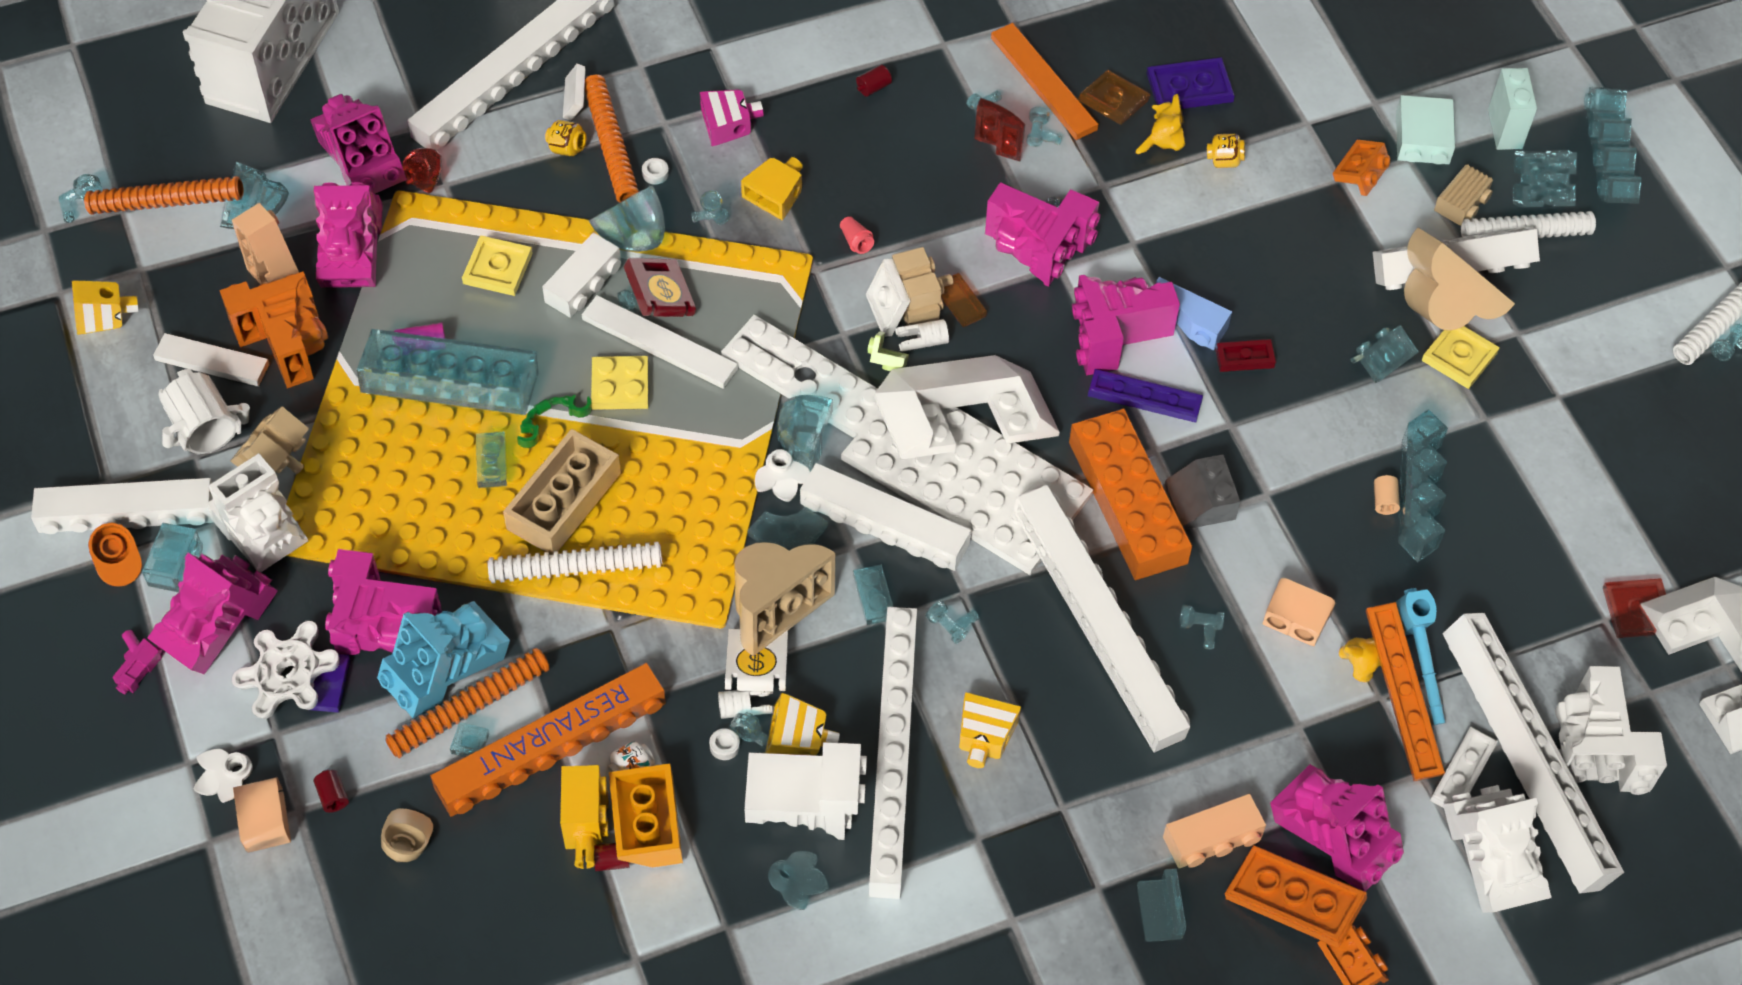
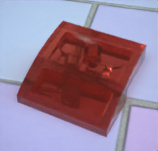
M980 98L977 105L975 140L995 145L996 155L1020 162L1023 153L1026 124L1006 108Z

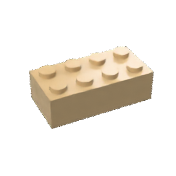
M571 429L503 511L506 529L543 551L549 552L550 555L554 554V551H559L621 474L619 455Z

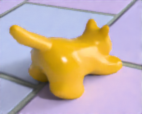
M1175 94L1173 95L1172 103L1166 102L1160 105H1152V109L1156 111L1154 118L1157 120L1153 125L1151 135L1136 149L1137 154L1146 152L1153 145L1179 151L1185 146L1182 128L1184 122L1183 113L1180 107L1179 95Z
M1356 637L1349 640L1345 646L1339 649L1340 658L1350 661L1354 669L1353 677L1360 682H1369L1373 678V672L1381 666L1373 637L1368 639Z

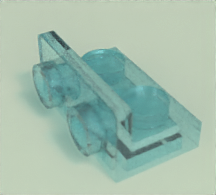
M1401 325L1393 329L1386 326L1374 335L1376 340L1372 343L1368 340L1355 349L1357 354L1350 358L1352 363L1360 361L1373 381L1377 383L1419 351Z

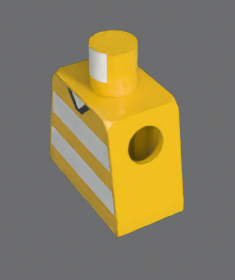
M72 281L77 335L122 327L121 313L138 312L137 296L120 297L119 284L116 282Z
M965 692L959 748L969 752L967 763L970 766L983 768L987 757L994 759L1002 757L1018 725L1020 706Z
M781 693L774 706L765 753L816 756L820 747H823V742L838 743L840 734L824 729L826 713L823 710Z

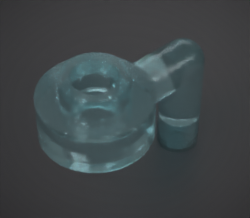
M90 174L79 176L73 182V189L59 196V204L64 222L71 223L75 220L71 206L72 201L76 199L84 200L87 191H102L101 182L97 176Z
M747 712L736 714L730 724V729L736 732L739 738L748 742L755 741L761 745L762 748L759 753H765L768 736L762 732L759 719Z

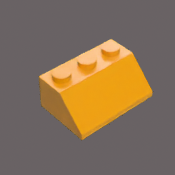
M670 763L609 772L618 860L652 868L683 863L674 779Z

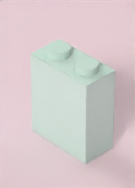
M1528 68L1501 69L1488 107L1497 150L1523 149L1537 110Z
M1401 95L1396 110L1398 161L1450 164L1455 150L1453 99Z

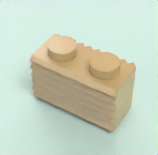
M1469 164L1465 165L1440 194L1434 211L1460 226L1464 219L1471 221L1479 210V204L1485 205L1493 193L1490 189L1493 179L1491 177L1488 178L1487 175L1479 172L1478 169L1475 170L1473 167H1470Z

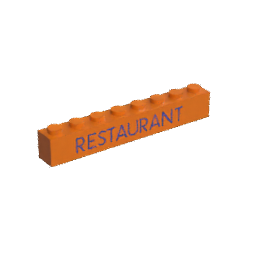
M645 663L430 775L434 789L450 817L456 814H464L484 799L495 798L503 789L511 785L523 783L530 775L539 770H548L558 760L566 756L571 757L578 754L583 747L593 742L603 741L613 731L631 726L636 719L646 714L656 713L666 704L664 689L648 664Z

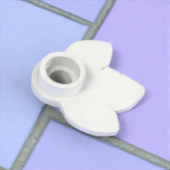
M778 449L769 454L766 459V465L757 470L755 487L758 492L772 489L779 499L789 502L796 496L798 484L805 482L810 471L805 464L794 461L787 451ZM781 463L784 466H777L775 464Z
M213 749L201 753L196 759L206 771L198 779L193 789L195 792L206 796L218 793L222 803L234 799L233 787L241 786L243 781L251 774V760L245 754L238 752L228 754L222 749ZM242 766L239 771L232 772L234 767Z

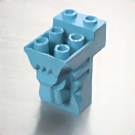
M474 601L461 605L453 613L443 611L435 616L428 613L412 614L407 612L403 614L393 653L382 659L377 679L381 686L387 689L397 700L399 706L405 709L412 718H416L430 709H435L436 705H442L448 685L504 660L510 640Z

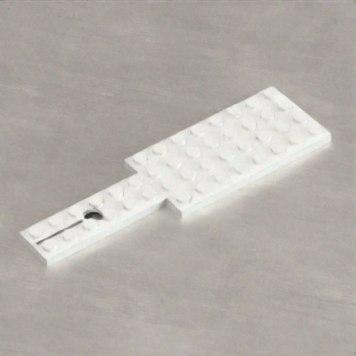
M756 315L749 319L721 351V356L737 363L738 368L853 437L854 439L841 453V460L914 505L971 529V540L1028 575L1034 572L1042 560L1013 512L1016 498L1048 485L1052 494L1055 493L1058 496L1065 516H1069L1073 521L1093 494V489L1017 443L1007 444L1002 434L957 407L941 409L956 442L954 452L901 459L875 401L876 387ZM808 367L816 373V377L813 381L804 380L800 382L795 378L794 374L799 368Z

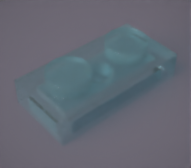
M505 432L476 434L478 488L507 486Z
M882 564L853 570V577L866 624L872 625L886 622L887 607H893Z

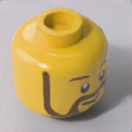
M557 120L547 129L545 134V140L548 143L549 149L555 154L575 156L586 145V133L578 123Z
M1216 134L1213 137L1212 143H1207V159H1212L1213 165L1216 168H1236L1240 165L1241 161H1245V140H1240L1238 134Z

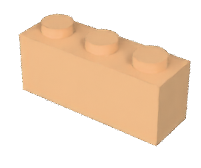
M1247 794L1166 824L1163 839L1178 869L1185 866L1193 868L1202 864L1206 858L1214 855L1223 857L1232 852L1233 848L1241 845L1249 847L1258 843L1263 836L1266 824L1251 795Z

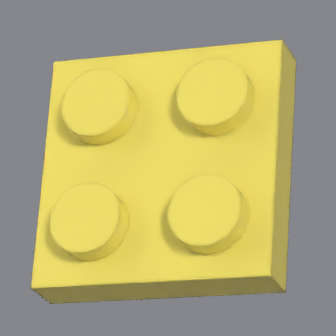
M480 235L462 276L463 284L515 296L533 254L532 247Z
M1463 326L1456 330H1443L1425 352L1422 361L1469 389L1498 354L1500 347Z
M648 356L592 357V410L648 409Z

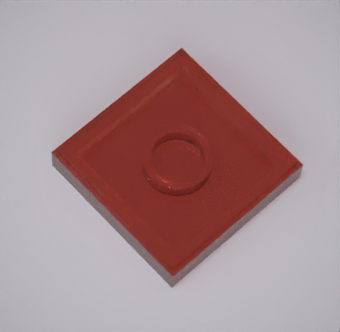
M1662 579L1605 582L1602 588L1616 638L1656 635L1657 630L1642 608L1641 603L1666 595Z

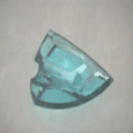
M236 162L231 179L234 176H238L241 179L244 194L242 199L238 201L235 198L233 201L225 200L220 227L234 229L232 219L258 203L267 211L272 210L276 215L288 198L289 192L287 188L280 182L268 180L265 173Z
M653 185L635 193L589 220L591 226L602 238L627 251L641 252L657 248L664 238L665 222L663 211Z
M799 395L788 399L782 405L777 420V439L794 461L808 467L811 472L822 454V434L833 412V399L817 395Z

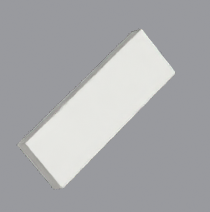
M1470 727L1430 801L1443 807V804L1453 802L1452 796L1471 792L1498 741Z

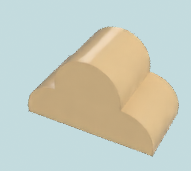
M1420 228L1414 231L1408 243L1407 255L1415 269L1409 275L1404 289L1405 300L1412 310L1443 330H1456L1469 323L1475 315L1483 319H1495L1506 314L1513 307L1514 302L1444 243Z
M763 542L745 547L735 558V607L740 616V641L743 648L752 656H755L784 632L835 595V552L826 547L809 544L795 547L789 551L780 545Z

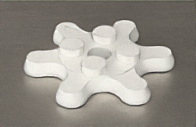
M306 621L300 624L294 636L285 641L278 640L270 630L259 632L254 639V645L260 651L259 660L253 666L240 668L233 674L232 683L235 687L243 690L255 687L259 689V696L252 706V712L258 718H270L278 705L289 699H294L297 706L302 709H313L318 703L317 692L313 689L315 678L322 673L331 672L338 668L340 660L335 650L328 649L316 652L312 649L314 642L318 638V626L313 621ZM294 666L295 668L286 675L287 678L281 676L286 667Z

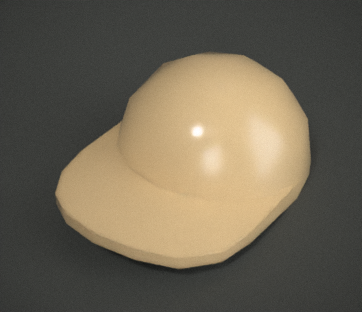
M398 808L391 811L381 832V848L388 857L396 862L416 860L424 852L433 831L431 819L422 813L409 809Z

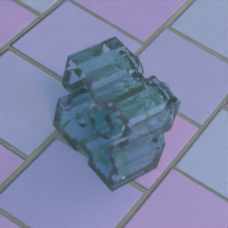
M1546 150L1545 157V153L1539 151H1515L1514 173L1521 174L1520 183H1514L1513 204L1520 207H1543L1544 204L1554 207L1575 206L1576 185L1569 183L1570 174H1576L1577 152Z

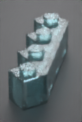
M1589 87V93L1585 94L1584 107L1587 109L1588 134L1592 144L1598 196L1600 200L1607 203L1639 204L1641 177L1634 174L1637 148L1629 145L1632 119L1625 117L1627 90L1622 88Z
M1429 409L1408 423L1401 444L1402 463L1400 472L1401 496L1398 543L1417 562L1439 548L1446 531L1434 517L1440 513L1446 495L1435 483L1441 479L1447 461L1436 450L1442 446L1448 427Z

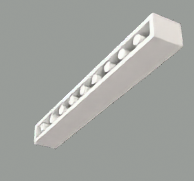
M557 0L410 117L407 120L410 137L431 153L445 146L453 136L463 131L469 123L478 116L483 115L490 106L500 101L515 86L520 85L527 76L537 71L548 59L556 56L569 42H573L580 33L590 28L601 16L610 12L615 6L614 0Z
M1048 485L1018 496L1013 509L1014 514L1152 751L1155 753L1184 740L1190 729L1188 715L1184 710H1180L1175 702L1172 688L1169 685H1165L1162 680L1157 663L1151 660L1146 653L1143 639L1140 636H1136L1133 631L1128 614L1125 611L1122 612L1117 604L1114 590L1111 587L1108 588L1104 582L1101 568L1091 560L1086 543L1080 540L1075 533L1074 523L1062 511L1058 496L1055 493L1052 494Z
M887 607L869 897L900 899L917 609Z
M1485 613L1463 614L1443 633L1449 649L1456 658L1463 675L1475 694L1476 700L1484 711L1489 725L1494 730L1529 799L1537 798L1536 812L1578 892L1601 891L1622 875L1624 871Z

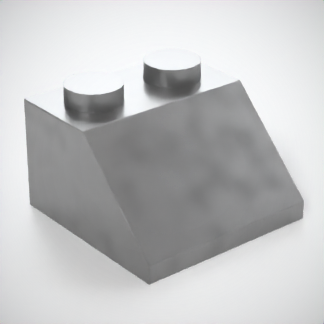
M1224 455L1197 459L1165 480V486L1173 509L1184 530L1236 520L1240 499Z

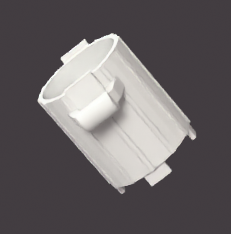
M190 368L177 372L179 378L174 379L164 390H159V399L173 424L162 430V445L165 448L182 446L184 452L188 449L189 452L191 451L196 454L211 453L224 447L235 436V433L241 434V424L249 422L250 407L248 404L241 403L239 405L227 406L210 376L201 372L193 373Z

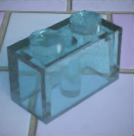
M162 523L142 570L149 587L179 593L178 583L183 581L185 556L187 553H191L199 557L203 550V543L196 529Z

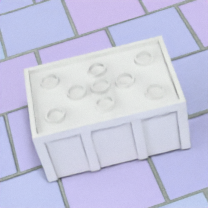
M206 0L207 2L192 25L183 31L185 41L190 46L189 54L191 61L195 63V74L201 82L199 87L201 94L204 96L205 104L272 123L339 14L337 0Z

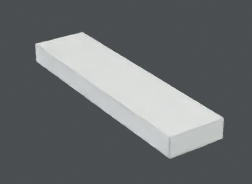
M164 333L153 354L155 361L187 369L190 368L191 370L258 387L269 367V361L266 358Z

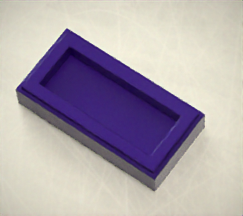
M338 654L340 660L338 668L331 672L322 673L315 678L313 689L317 692L318 703L310 710L339 713L350 664L349 655Z

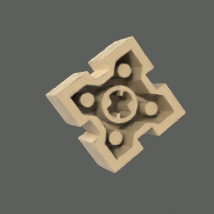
M924 247L892 255L894 264L910 299V303L903 314L906 326L939 320L940 310H943L941 294H944L945 286L953 284L952 275L936 277L934 261L931 256L927 257Z
M280 407L272 415H268L259 423L249 439L240 447L230 461L238 467L259 453L275 473L279 474L287 466L295 474H298L304 465L295 459L291 452L298 451L304 444L306 439L303 436L309 428L284 407Z

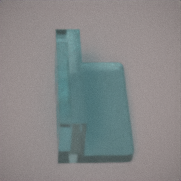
M1165 869L1161 880L1139 881L1137 883V892L1145 941L1183 939L1186 922L1177 869Z

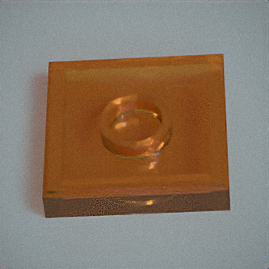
M1107 70L1080 93L1078 101L1122 125L1148 102L1150 94Z

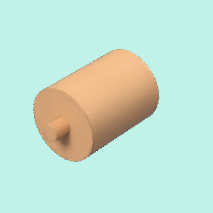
M1389 475L1376 478L1374 480L1376 512L1383 515L1398 512L1400 510L1398 479Z

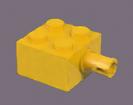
M599 765L562 766L560 824L565 849H575L574 865L581 869H584V856H586L587 869L595 865L594 845L603 844V837L609 836V822L606 808H609V791L607 790L606 776L601 777Z

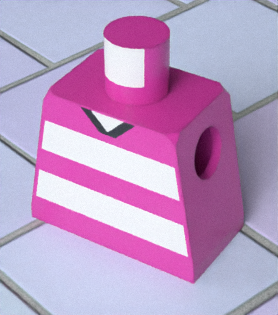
M743 91L700 92L701 112L711 146H717L749 135L751 133L750 119L763 117L761 101L746 104Z

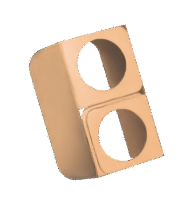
M1281 578L1267 608L1263 625L1308 645L1315 646L1333 612L1335 601L1329 596L1294 581Z
M277 777L233 787L240 841L248 853L291 843L284 792H278L283 790Z

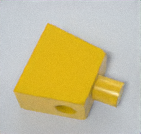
M791 157L785 164L775 158H769L741 180L742 198L783 221L802 190V175L800 171L803 166L801 162L794 157Z

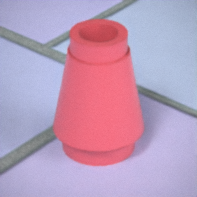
M846 217L841 221L840 228L853 252L864 254L871 250L874 245L873 233L854 220L853 217Z

